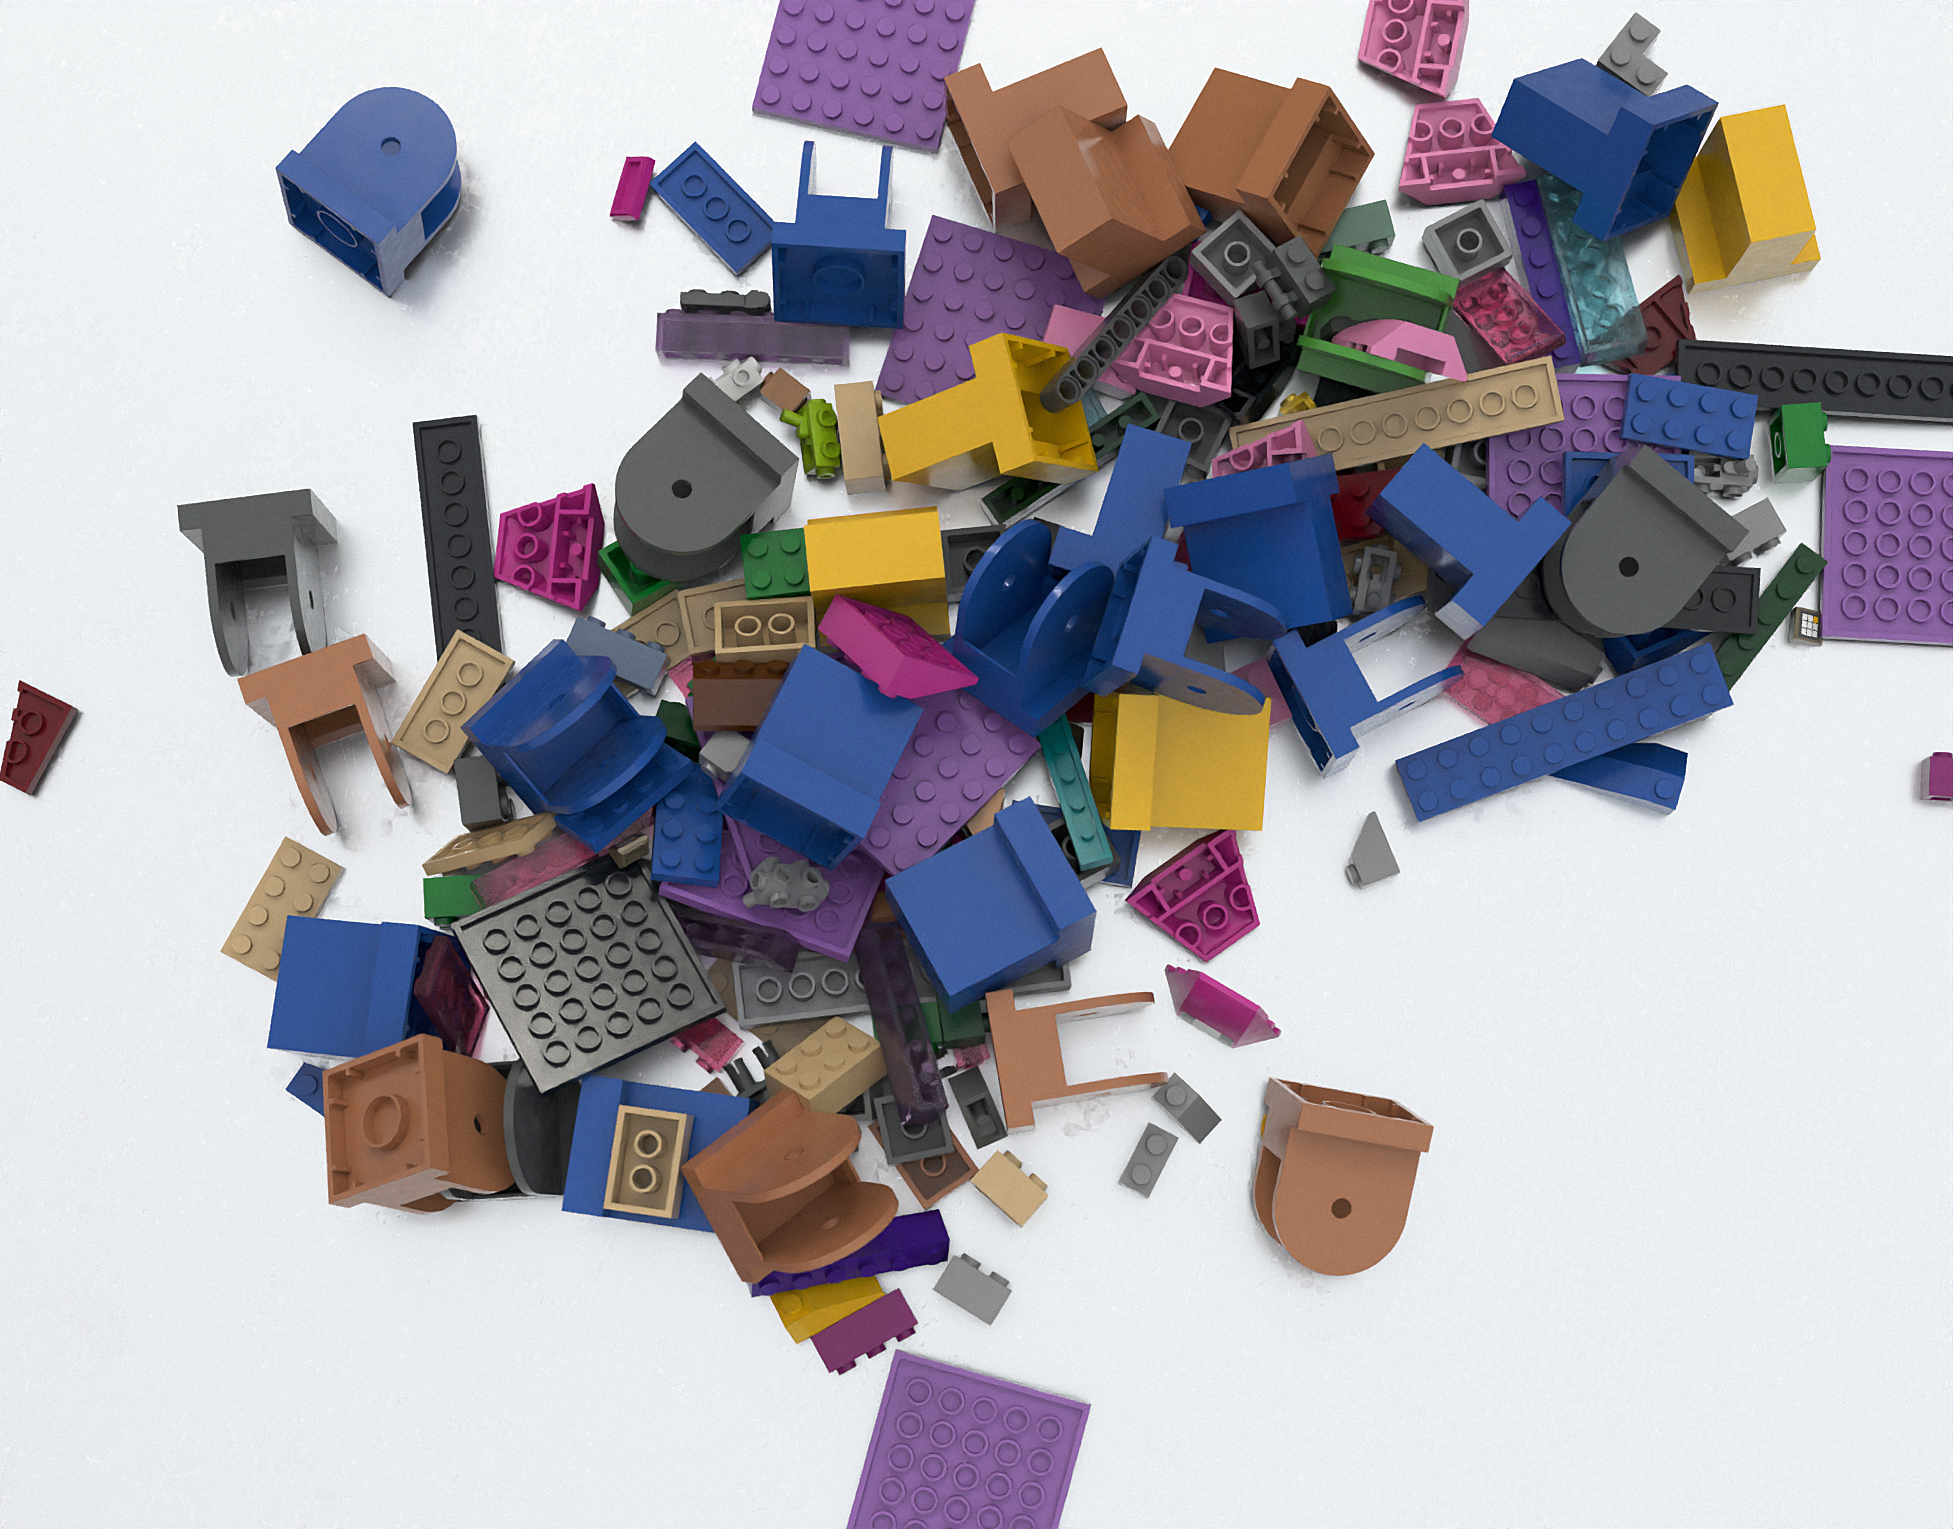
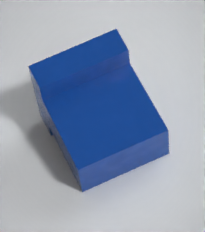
M1579 58L1514 78L1491 137L1584 193L1572 223L1601 241H1606L1669 217L1719 102L1688 84L1647 97L1589 61Z
M1128 423L1093 535L1060 526L1048 562L1047 575L1061 581L1081 564L1097 560L1112 570L1115 579L1119 563L1152 535L1165 539L1170 522L1163 489L1182 485L1192 443ZM1173 561V566L1188 570L1189 565Z
M1425 443L1419 447L1365 512L1372 520L1455 589L1434 615L1464 640L1486 625L1572 523L1541 496L1514 519Z
M1332 453L1163 489L1171 529L1183 526L1193 573L1268 602L1286 615L1289 620L1287 629L1333 621L1353 613L1330 500L1331 494L1340 492ZM1204 627L1207 644L1242 638Z
M804 644L790 662L738 765L730 774L713 808L832 872L864 839L881 805L878 801L924 708L899 695L896 698L884 695L878 690L879 685L876 682L867 679L862 674Z
M1031 796L995 813L992 826L885 880L886 901L949 1015L985 997V993L997 991L1051 962L1056 969L1091 951L1097 911Z
M287 915L267 1048L297 1055L351 1061L423 1033L441 1038L443 1050L459 1054L471 966L455 936L421 925L384 921L381 924Z
M590 1075L582 1079L561 1211L715 1233L686 1178H684L678 1219L603 1208L619 1105L694 1116L687 1158L688 1162L760 1107V1102L750 1098L631 1082Z

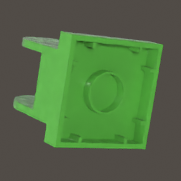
M1334 243L1330 259L1322 258L1320 268H1323L1336 287V290L1325 306L1309 314L1304 334L1299 335L1297 345L1303 348L1297 369L1380 394L1430 383L1432 376L1430 372L1320 339V329L1333 317L1348 316L1351 320L1363 321L1369 318L1405 319V321L1408 319L1409 321L1412 320L1416 325L1445 333L1460 279Z

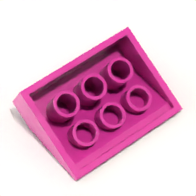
M836 593L818 627L828 637L827 642L831 646L842 650L845 653L843 657L847 661L859 666L862 669L860 673L867 679L876 682L879 685L878 690L891 698H896L897 695L910 699L975 685L979 680L974 673L910 616Z

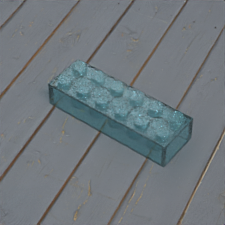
M1553 174L1537 176L1536 183L1581 359L1580 368L1644 354L1649 339L1620 236L1601 241L1572 223L1584 193Z

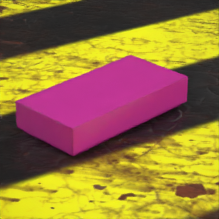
M649 156L626 157L611 207L610 217L615 220H639L656 160Z

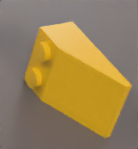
M874 1275L843 1280L835 1284L827 1283L811 1286L803 1290L795 1289L779 1292L769 1297L784 1327L797 1345L884 1296L885 1293Z

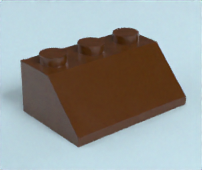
M715 660L693 662V731H755L790 663L781 660L770 662H751L748 660L736 662H717Z

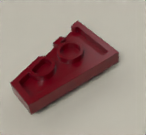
M19 680L17 691L20 693L17 708H13L11 720L14 722L10 740L6 741L0 770V781L31 796L78 709Z

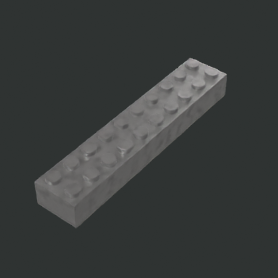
M908 939L855 945L848 963L812 950L731 960L740 1030L833 1019L835 1016L843 1018L871 1014L872 1009L937 1001L935 988ZM1051 962L997 991L1012 989L1013 996L1015 997L1070 990L1072 984L1069 962L1056 969Z

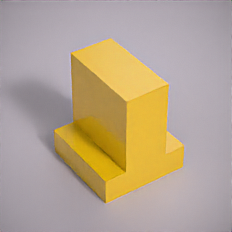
M1785 104L1720 117L1701 150L1695 156L1668 217L1687 295L1811 271L1821 260L1815 236L1817 229Z
M1001 332L969 345L976 378L877 417L893 481L962 491L1001 475L1067 485L1099 473L1081 399L1056 414L1045 410L1040 401L1042 389L1070 359L1067 347Z
M937 506L807 519L808 525H804L809 584L817 614L818 627L837 593L910 616L938 642H944L951 637ZM818 629L820 649L823 654L842 651L831 646L827 642L828 637Z
M1128 682L1106 697L1094 693L1089 786L1101 822L1110 829L1151 831V826L1262 831L1272 698L1264 694L1265 703L1262 711L1258 714L1233 715L1192 706Z

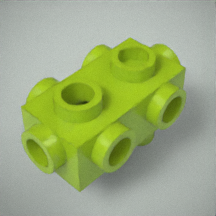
M812 399L807 401V404L796 413L783 409L779 420L796 427V437L800 438L804 475H816L817 479L835 477V469L840 466L842 454L836 436L838 419L833 410L832 403H826L825 399Z

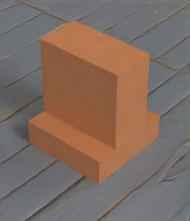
M1102 47L995 91H992L980 63L944 77L946 123L995 234L1031 220V195L1006 140L1058 105L1110 131L1126 123L1128 104Z
M1217 67L1212 71L1168 149L1193 204L1208 210L1212 215V219L1225 222L1240 209L1265 236L1271 237L1278 247L1300 235L1316 259L1375 155L1330 86L1297 77L1292 88L1289 89Z
M1058 105L1006 140L1057 253L1069 259L1084 293L1102 300L1207 232L1156 124L1139 114L1115 130L1110 131Z

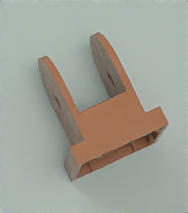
M365 633L237 679L245 704L271 725L277 727L300 794L315 825L323 836L326 837L336 833L337 823L331 797L314 749L356 733L365 731L379 771L396 805L400 809L412 805L406 773L397 746L391 743L393 735L377 691L378 688L397 681L389 658Z
M1012 989L985 993L1007 1135L1034 1131L1035 1121L1032 1109L1126 1094L1169 1083L1167 1072H1157L1067 1086L1057 1024L1099 1018L1148 1007L1155 1004L1153 992L1115 994L1016 1010Z
M422 1033L322 1071L329 1204L351 1208L362 1203H369L410 1213L429 1215L449 1208L456 1201L445 1198L440 1193L441 1191L453 1187L480 1194H491L504 1190L515 1182L509 1166L504 1138L503 1111L507 1081L489 1064L475 1058L443 1050L441 1038ZM475 1118L478 1120V1122H479V1124H480V1127H481V1132H480V1133H479V1132L476 1130V1128H475V1125H474V1119H475Z
M1269 1077L1264 1103L1269 1107L1253 1181V1202L1262 1226L1295 1260L1315 1272L1332 1276H1345L1371 1268L1391 1252L1401 1237L1407 1220L1421 1152H1429L1434 1126L1394 1099Z
M779 1091L680 1167L742 1282L757 1284L772 1271L800 1273L829 1265L863 1247L881 1233L892 1221L899 1206L898 1199L892 1188L885 1184L861 1181L849 1159V1156L856 1149L862 1137V1131L855 1118L844 1114L805 1111L795 1092Z

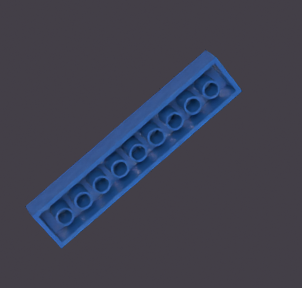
M1709 642L1397 759L1395 763L1417 821L1421 823L1734 705Z

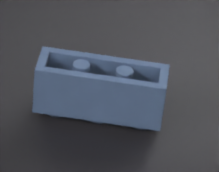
M577 616L566 640V643L576 655L608 656L617 666V673L614 679L655 696L671 662L669 656L665 654L666 649L651 641H648L646 645L635 641L636 636L626 630L618 628L617 632L606 629V623L595 617L588 616L587 620Z

